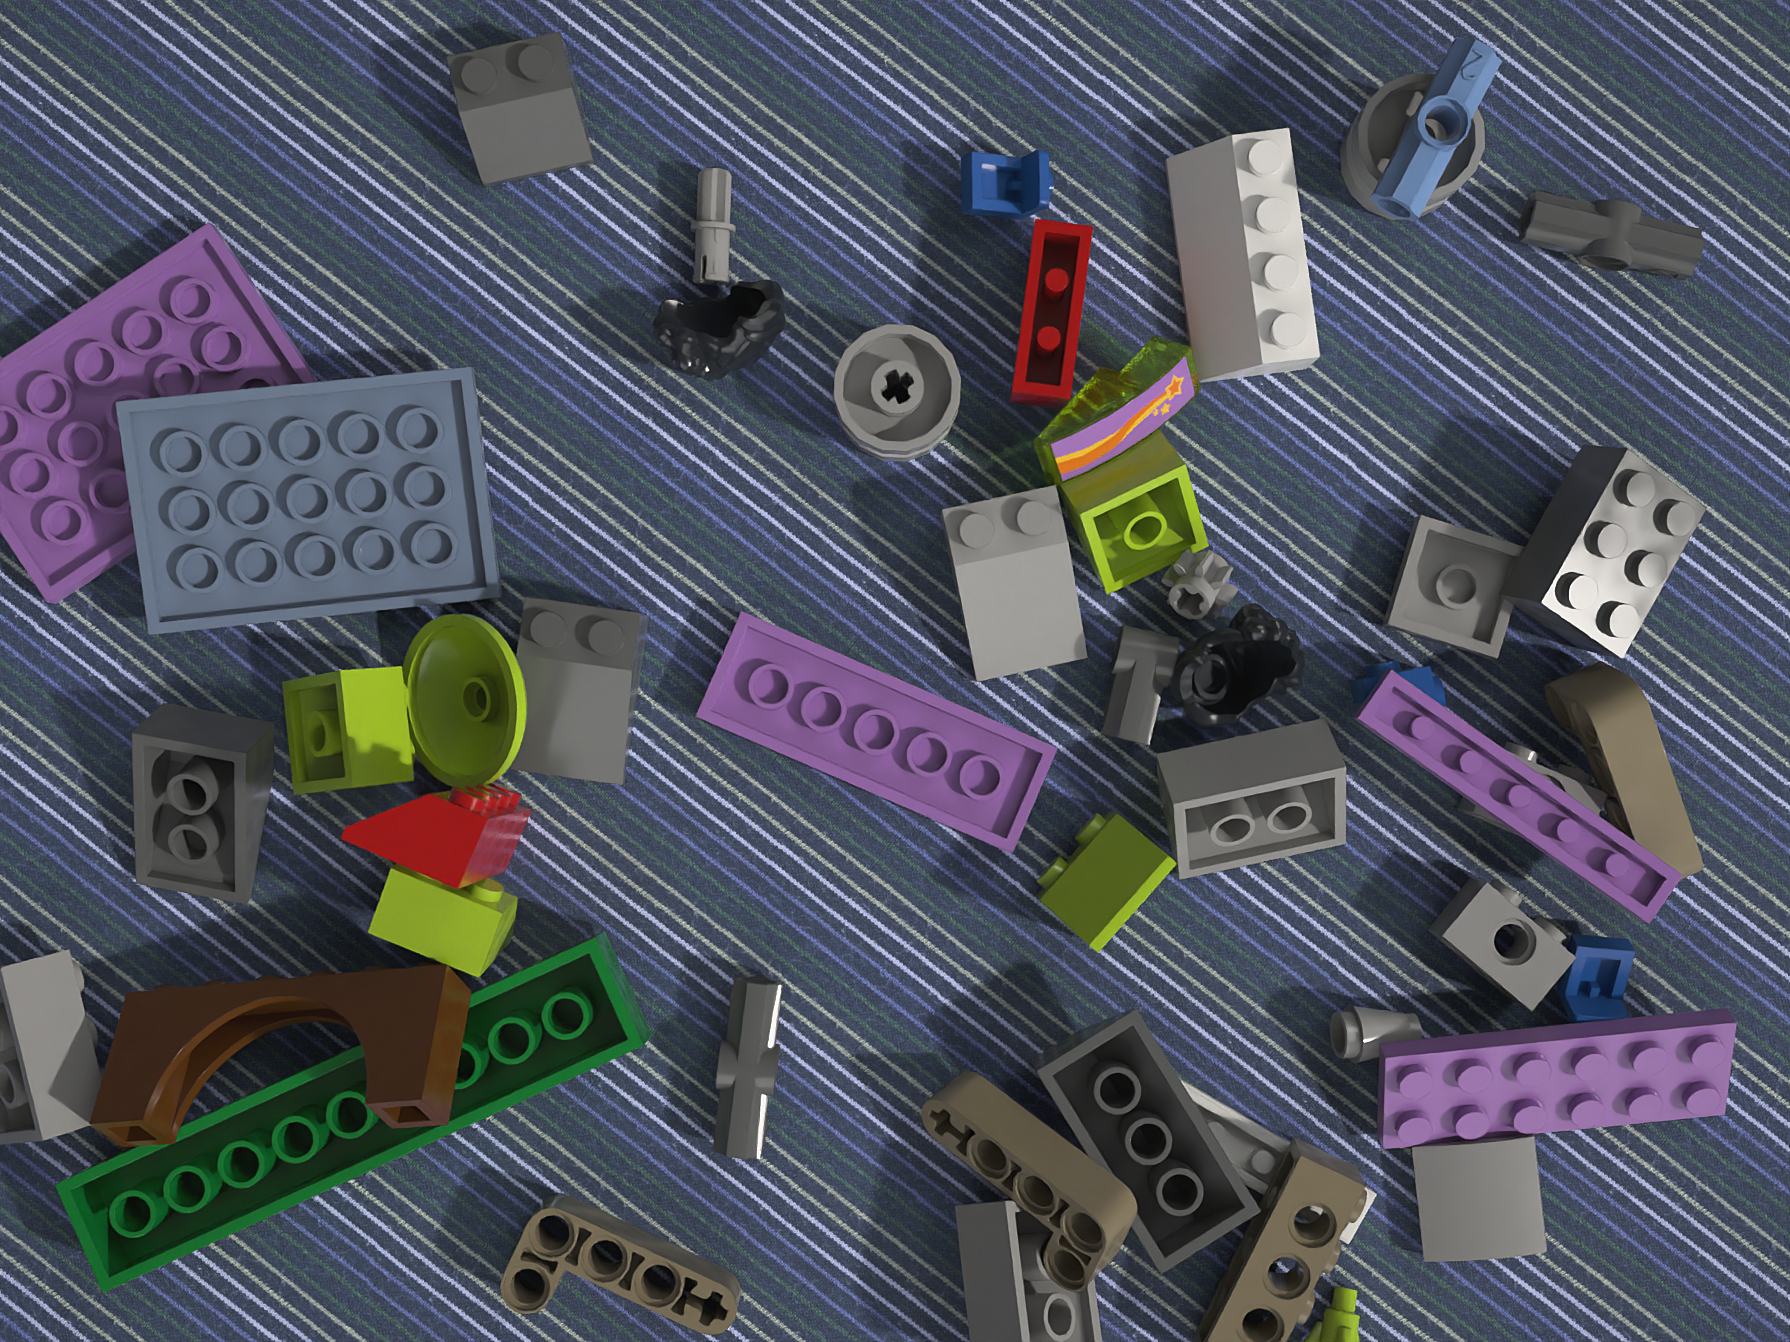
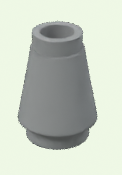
M1349 1005L1343 1012H1335L1330 1021V1039L1335 1055L1340 1059L1348 1058L1354 1064L1378 1058L1379 1043L1422 1039L1421 1024L1414 1013L1405 1014L1403 1012Z

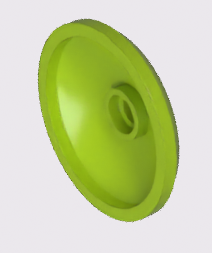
M470 614L439 616L428 622L414 637L402 667L403 681L409 692L407 717L410 739L414 745L415 754L423 766L441 782L460 788H465L466 784L477 787L478 783L487 785L497 780L506 772L520 748L527 722L525 681L513 651L492 625Z

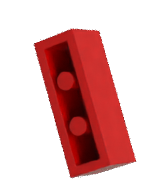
M1035 219L1031 236L1009 403L1066 410L1071 398L1093 226Z

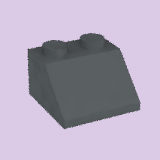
M560 31L446 57L458 112L484 187L595 163L571 54Z

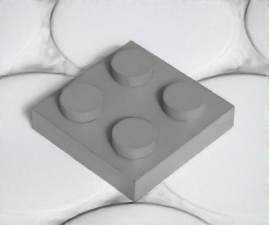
M1423 515L1415 517L1383 626L1489 659L1498 658L1514 604L1503 598L1499 593L1525 547Z

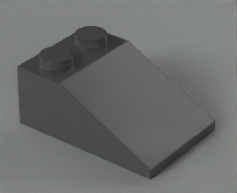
M525 597L516 659L520 665L527 692V722L520 748L510 765V769L618 785L625 784L649 620L648 616L636 612Z
M162 703L132 732L136 884L247 904L251 899L274 775V723Z

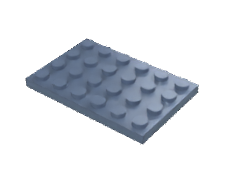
M473 367L115 402L149 635L500 598L502 596Z

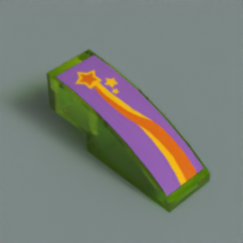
M1153 335L1121 372L1101 367L1033 441L1047 483L1058 486L1094 470L1152 435L1179 413L1201 390L1191 346Z

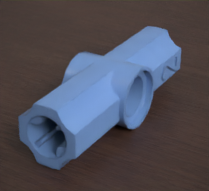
M1461 37L1454 39L1415 114L1404 125L1401 140L1369 198L1376 203L1379 210L1396 219H1405L1411 222L1419 219L1456 147L1468 135L1471 119L1502 63V60L1497 57L1492 47L1477 39L1469 40ZM1425 119L1436 120L1444 127L1446 141L1433 139L1428 134L1425 128Z

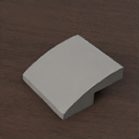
M1535 1134L1412 1146L1424 1262L1488 1260L1533 1255L1547 1251Z

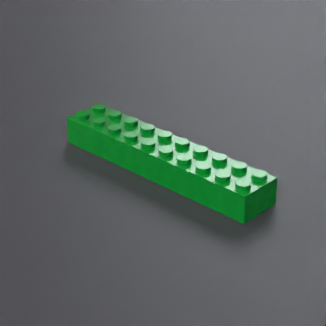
M603 931L471 992L448 1125L392 1129L364 1104L367 1089L366 1062L362 1045L358 1043L181 1124L175 1144L130 1147L78 1171L56 1183L55 1187L100 1289L104 1293L642 1047L652 1034L608 936Z

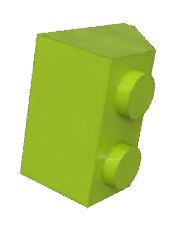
M1159 428L1122 453L1084 473L1062 481L1060 473L1054 475L1068 518L1107 595L1175 563L1186 549L1194 554L1209 546L1186 464Z
M402 666L339 670L282 682L294 795L414 781L415 748L409 735L407 717L409 692L403 681Z
M1110 811L1104 818L1098 813L1093 815L1075 836V839L1081 845L1066 861L1060 856L1056 857L1037 879L1042 888L1036 894V897L1097 953L1177 865L1170 856L1118 813Z
M397 863L390 869L368 933L479 978L511 941L514 933L518 897L504 892L503 885L491 878L455 889Z

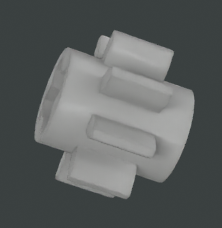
M1187 549L1184 550L1176 563L1170 566L1161 581L1166 586L1172 587L1167 603L1171 604L1178 614L1187 619H1200L1206 615L1210 620H1216L1222 609L1229 606L1238 592L1236 586L1227 583L1233 567L1228 566L1221 556L1213 553L1211 550L1199 552L1195 555Z

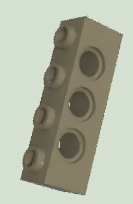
M1293 1137L1258 1206L1261 1212L1253 1216L1193 1335L1194 1342H1287L1296 1323L1302 1325L1306 1322L1315 1302V1292L1313 1289L1322 1272L1329 1274L1334 1268L1341 1250V1242L1338 1240L1347 1222L1355 1223L1358 1220L1367 1200V1191L1364 1190L1366 1185L1357 1166ZM1317 1206L1323 1209L1320 1217L1311 1223H1301L1295 1220L1298 1211L1304 1207ZM1282 1257H1289L1297 1261L1296 1265L1286 1273H1275L1269 1270L1271 1264ZM1262 1308L1271 1312L1270 1316L1260 1323H1250L1244 1320L1245 1315L1253 1309Z

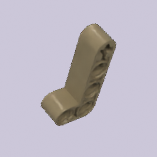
M1597 660L1544 686V694L1554 717L1565 730L1580 738L1597 788L1608 794L1603 805L1610 824L1681 873L1683 876L1680 880L1703 869V861L1650 705L1636 681L1618 669Z
M963 1071L959 1073L922 1106L921 1116L928 1133L1053 1231L1044 1252L1043 1262L1050 1278L1061 1288L1071 1292L1083 1291L1119 1252L1136 1217L1138 1208L1131 1190L1085 1153L983 1076L975 1072Z
M563 1194L554 1195L544 1200L529 1220L504 1272L500 1285L501 1296L509 1308L522 1314L536 1313L546 1306L560 1284L565 1271H569L706 1335L720 1334L731 1326L735 1320L741 1297L739 1281L726 1268L574 1197ZM550 1215L561 1217L568 1224L570 1235L560 1239L552 1237L544 1228L543 1218ZM602 1240L613 1241L621 1249L623 1259L613 1263L603 1261L595 1251V1243ZM653 1265L666 1266L673 1272L676 1282L666 1287L656 1286L648 1278L646 1269ZM522 1269L536 1270L544 1279L545 1288L537 1291L527 1289L519 1280V1271ZM691 1278L695 1281L686 1299L681 1297L687 1279ZM712 1291L722 1295L721 1302L716 1305L715 1309H710L704 1305Z

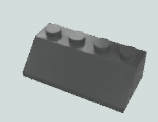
M1136 1008L1078 1030L1030 1060L1088 1157L1122 1181L1131 1190L1138 1208L1131 1227L1160 1274H1163L1261 1212Z

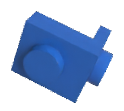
M1035 150L1023 157L971 151L961 157L962 214L1023 220L1049 207L1053 190V176L1049 171L1048 151Z
M1399 660L1365 666L1366 678L1349 681L1353 702L1363 703L1386 670H1393L1444 707L1446 706L1442 682L1438 676H1432L1430 666L1401 670Z
M1571 934L1567 950L1576 959L1560 977L1557 994L1570 1022L1574 1024L1631 1018L1622 1001L1635 955V950L1630 940Z

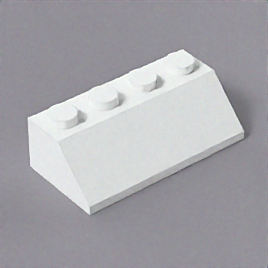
M1289 128L1230 135L1166 158L1165 168L1194 383L1307 369L1320 357Z

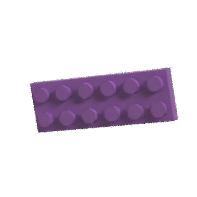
M743 611L739 615L695 716L1012 854L1058 749L1046 742Z
M1723 1008L1379 1043L1377 1136L1382 1149L1725 1115L1737 1022L1729 1010Z

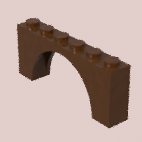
M425 961L417 964L416 967L389 969L381 966H370L364 968L362 972L336 974L329 971H315L307 977L281 978L277 976H261L256 981L239 983L212 980L206 982L204 986L179 988L171 985H158L149 991L127 992L89 1124L121 1147L175 1144L180 1126L194 1098L212 1074L234 1053L251 1041L276 1029L304 1022H327L347 1027L356 1032L362 1045L367 1070V1089L364 1104L388 1126L394 1129L448 1125L472 991L447 964Z

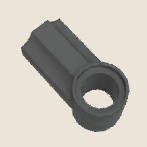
M1124 624L1121 626L1111 662L1110 674L1114 675L1106 702L1100 734L1150 745L1163 687L1167 688L1175 668L1179 649L1178 637Z

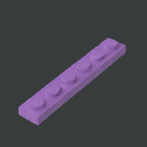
M1386 670L1353 716L1354 720L1641 922L1650 924L1683 876L1393 670Z

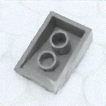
M1056 485L942 509L940 518L976 682L1088 658L1069 542Z

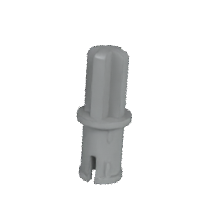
M705 168L698 174L696 222L690 224V231L695 233L693 282L702 285L717 286V281H719V285H728L730 282V235L736 232V226L730 224L732 176L729 171L720 168Z

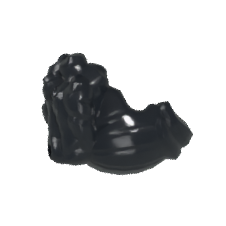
M766 279L755 282L738 281L731 286L730 294L724 299L704 297L697 302L689 304L678 298L666 299L659 305V314L655 317L652 324L656 344L661 350L668 351V360L679 373L688 376L694 375L707 381L720 380L730 370L744 369L767 353L776 336L783 331L786 325L784 292L776 281Z
M1250 603L1238 610L1229 623L1228 628L1211 631L1194 641L1178 657L1170 682L1172 694L1183 705V711L1187 719L1195 726L1203 728L1232 724L1239 721L1250 708L1267 698L1272 692L1284 695L1288 687L1299 686L1302 683L1305 653L1299 648L1300 639L1296 635V630L1288 628L1285 621L1273 617L1261 605Z

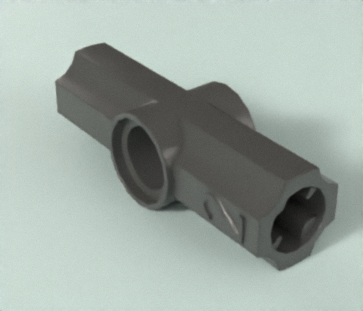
M1534 191L1529 195L1525 208L1521 213L1517 230L1520 243L1576 255L1580 264L1593 269L1624 271L1632 268L1680 280H1686L1692 276L1697 263L1701 259L1705 240L1702 238V229L1643 216L1642 209L1632 203L1606 199L1587 203L1540 191Z
M735 976L731 988L730 1010L728 1012L727 1038L723 1037L717 1067L716 1089H720L712 1151L725 1157L738 1159L762 1157L768 1124L769 1097L774 1096L780 1044H776L784 982L753 976Z

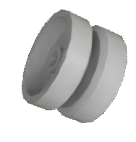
M1406 74L1384 84L1364 105L1347 129L1340 147L1341 174L1350 194L1369 212L1390 220H1402L1379 210L1376 203L1369 198L1401 140L1404 125L1415 114L1435 74ZM1478 108L1471 119L1468 135L1456 147L1420 217L1437 210L1477 170L1485 149L1484 121ZM1425 119V128L1428 134L1433 139L1446 141L1444 127L1436 120Z
M886 324L864 332L845 349L835 370V409L844 433L859 450L882 461L907 462L929 454L947 438L958 414L961 377L952 353L935 335L913 325ZM892 388H902L907 393V401L898 404L895 397L887 401L886 395Z

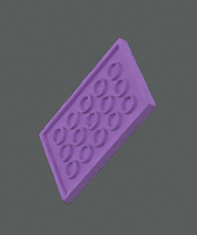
M208 222L0 360V532L47 603L57 604L137 551L115 402L319 382L217 227Z

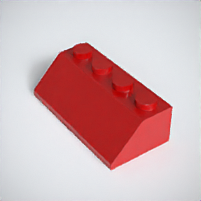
M496 782L488 785L478 783L477 787L466 784L464 789L453 786L451 791L427 794L345 827L341 839L455 889H460L506 871L532 808L519 803L522 796L521 793Z

